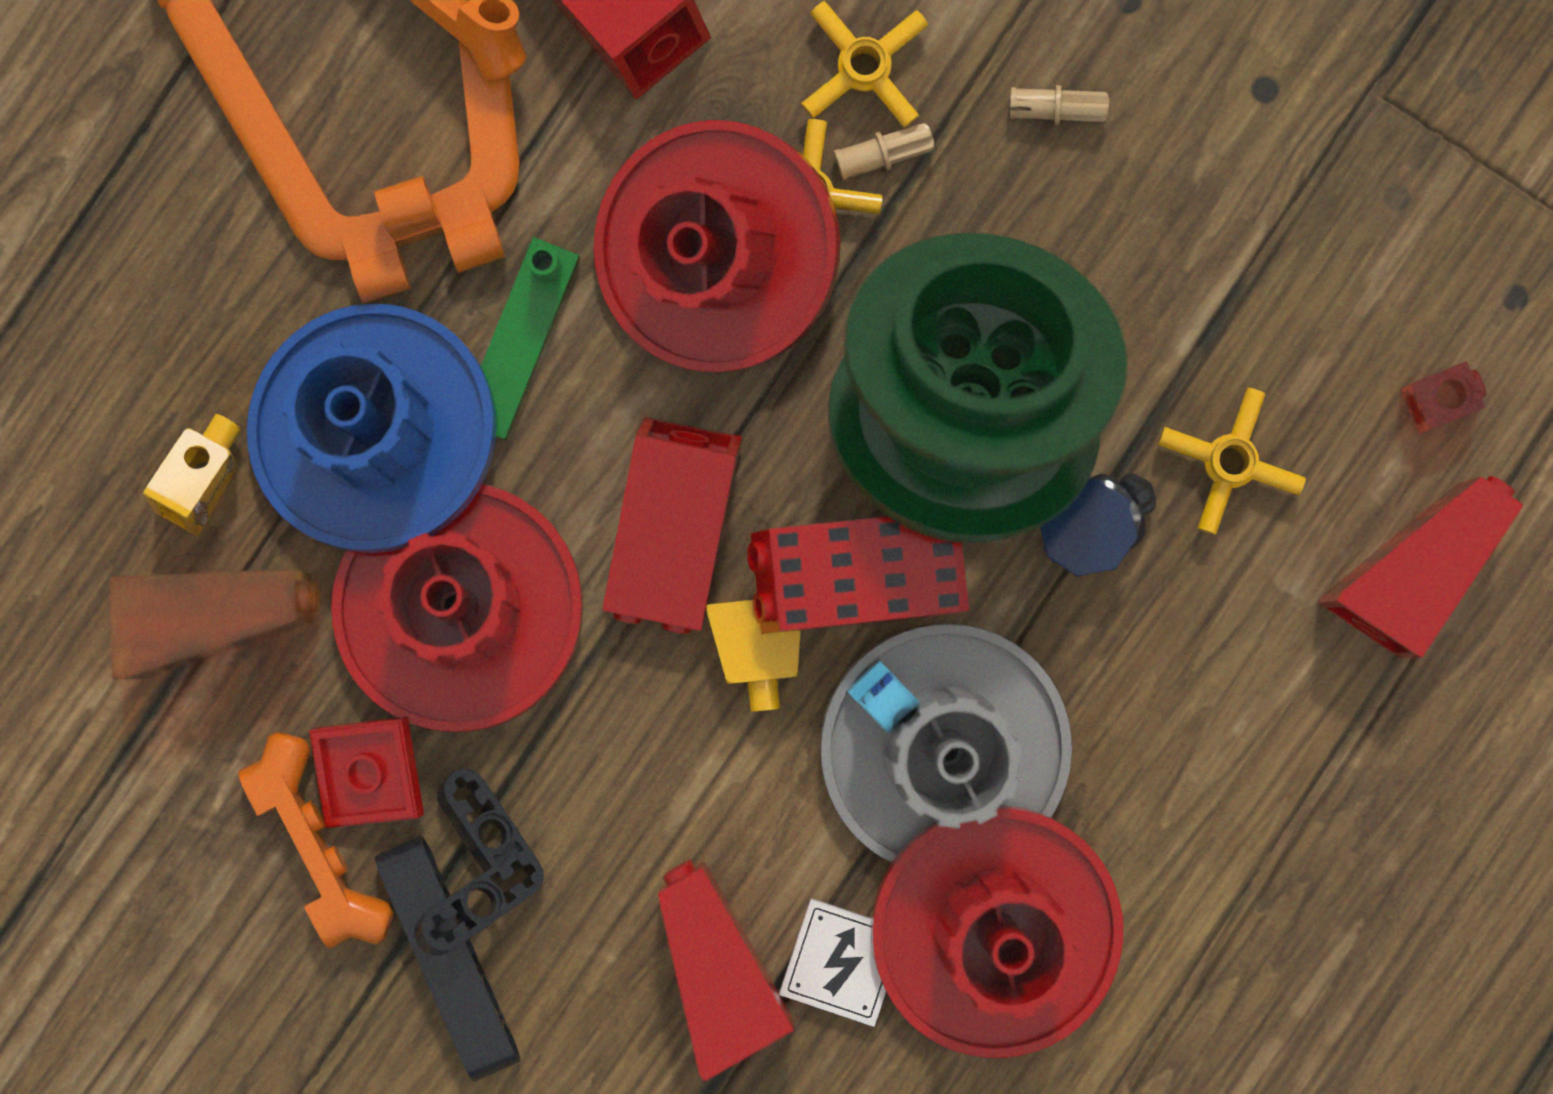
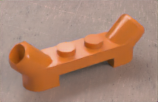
M410 0L468 47L482 77L489 80H500L518 71L524 65L527 54L516 32L519 11L517 5L512 0Z
M276 731L268 735L261 760L238 771L241 785L257 816L277 809L321 895V898L305 905L304 908L325 946L328 949H332L350 938L377 945L385 940L395 910L389 901L349 889L343 877V874L348 872L347 865L335 845L328 848L320 832L321 829L325 828V824L318 808L313 801L305 803L298 790L311 747L305 739Z

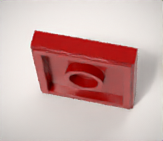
M408 716L320 726L309 730L325 828L418 819L424 815Z

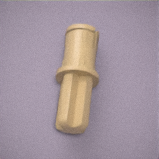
M1056 85V90L1011 87L1010 119L1013 120L1015 118L1054 120V125H1059L1060 120L1103 122L1108 118L1109 95L1106 92L1061 90V85Z
M921 123L884 136L877 132L874 139L840 150H834V156L841 178L845 181L848 178L885 167L886 171L892 170L891 164L931 152L934 149V140L928 125Z

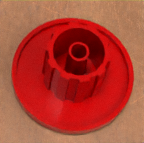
M707 120L681 125L661 133L636 150L625 161L608 186L599 208L594 232V262L598 283L604 300L622 329L638 345L655 357L678 367L701 372H730L752 368L774 359L794 346L808 333L825 309L836 282L840 262L841 241L836 210L830 193L815 168L799 151L778 136L754 126L726 120Z
M482 484L470 504L448 526L433 536L426 532L408 540L409 546L406 548L377 553L345 551L336 573L331 604L332 626L340 656L356 684L371 700L397 718L408 716L410 724L440 732L462 733L480 731L507 723L530 710L554 688L566 671L575 653L583 621V593L574 558L561 535L539 511L521 498L505 490ZM457 599L453 607L449 609L450 603Z
M1000 805L995 810L998 815L980 825L975 820L960 823V828L939 826L937 822H934L914 836L902 848L886 871L876 895L871 920V942L876 968L887 994L902 1016L915 1029L937 1044L958 1053L984 1058H1009L1037 1052L1054 1045L1078 1029L1094 1013L1109 991L1117 973L1123 947L1124 924L1118 892L1104 863L1094 850L1079 835L1049 816L1021 807Z

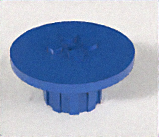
M389 304L353 305L326 313L308 322L284 341L264 367L251 397L247 419V446L250 462L261 490L277 512L292 526L325 545L341 550L363 553L388 552L408 547V540L426 532L430 536L435 535L455 520L470 504L479 491L493 458L497 431L496 408L488 379L481 365L465 344L447 327L427 315L401 306Z

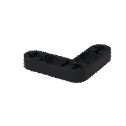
M459 769L446 777L440 783L437 790V801L484 873L427 911L417 920L414 928L415 940L425 953L432 956H442L460 946L535 894L544 880L543 868L539 860L485 780L477 772L470 769ZM467 786L472 794L467 797V801L463 799L457 802L453 797V793L458 789L457 787L463 788ZM483 806L486 812L480 814L470 823L466 817ZM482 823H492L500 829L502 842L498 848H489L481 842L478 830ZM523 868L528 876L523 880V884L518 883L503 893L498 884L512 876L514 870L518 871ZM471 891H481L489 897L491 911L488 916L479 917L470 911L468 896ZM456 914L461 923L445 934L446 940L443 937L435 940L430 934V931L435 927L434 922L437 925L442 924Z

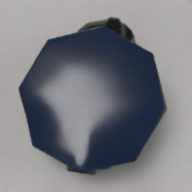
M1103 473L1090 477L1077 499L1058 517L1040 527L1044 543L1043 549L1052 562L1058 563L1077 577L1116 570L1125 555L1138 545L1145 536L1146 516L1153 512L1156 506V496L1152 484L1143 477L1132 473L1123 476L1120 481Z

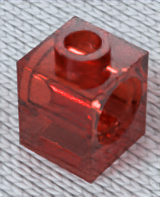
M1467 361L1400 388L1419 434L1486 408L1482 399L1486 397L1484 382L1477 370H1470ZM1441 383L1449 384L1457 393V404L1453 409L1445 408L1438 401L1437 390Z

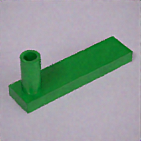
M535 237L532 238L481 364L494 398L497 420L496 437L506 441L580 260L578 254Z

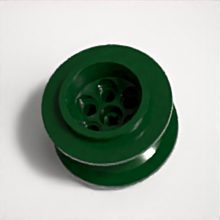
M983 233L948 234L916 242L899 250L879 264L868 275L856 293L846 322L844 337L845 356L837 368L829 393V432L835 453L852 482L882 513L910 530L936 539L960 543L992 542L1030 532L1047 524L1063 513L1077 499L1089 481L1097 461L1101 433L1113 418L1126 383L1127 353L1121 328L1109 304L1095 286L1073 266L1042 248L1017 239Z

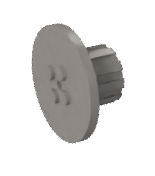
M931 623L915 626L888 636L869 648L848 668L838 682L825 711L820 737V761L823 778L836 811L845 825L866 847L890 862L895 859L902 848L914 836L934 822H937L939 826L960 828V823L975 820L980 825L997 816L998 814L995 810L1000 805L1021 807L1052 817L1067 784L1072 755L1071 732L1065 706L1058 690L1043 668L1027 652L1008 639L980 627L958 623ZM878 659L919 701V705L904 716L890 733L881 728L846 691ZM954 748L950 756L944 757L949 750Z

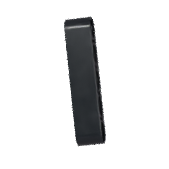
M420 835L376 855L375 862L381 879L470 1079L476 1082L521 1062L515 1040L471 940L468 939L454 950L442 956H432L425 953L415 940L414 928L417 920L427 911L451 896L424 837ZM455 914L442 924L437 925L434 922L435 927L430 931V934L435 940L441 937L446 940L445 934L460 924L461 921Z

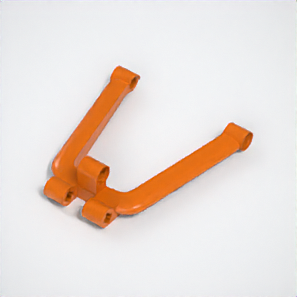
M157 0L162 9L165 8L171 24L294 235L307 250L318 257L331 261L348 260L356 289L363 304L411 289V283L399 247L441 233L445 234L448 248L458 273L506 257L492 212L505 204L510 198L519 178L520 162L510 75L500 80H489L482 77L468 47L459 41L471 150V166L468 174L459 182L432 195L429 192L423 175L374 191L379 212L359 216H345L339 214L332 206L213 4V1Z

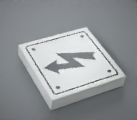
M810 898L779 995L875 1027L886 990L878 974L873 957L871 942L872 918Z

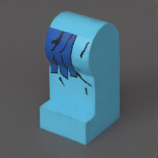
M879 659L846 690L887 733H890L904 716L919 705V701Z

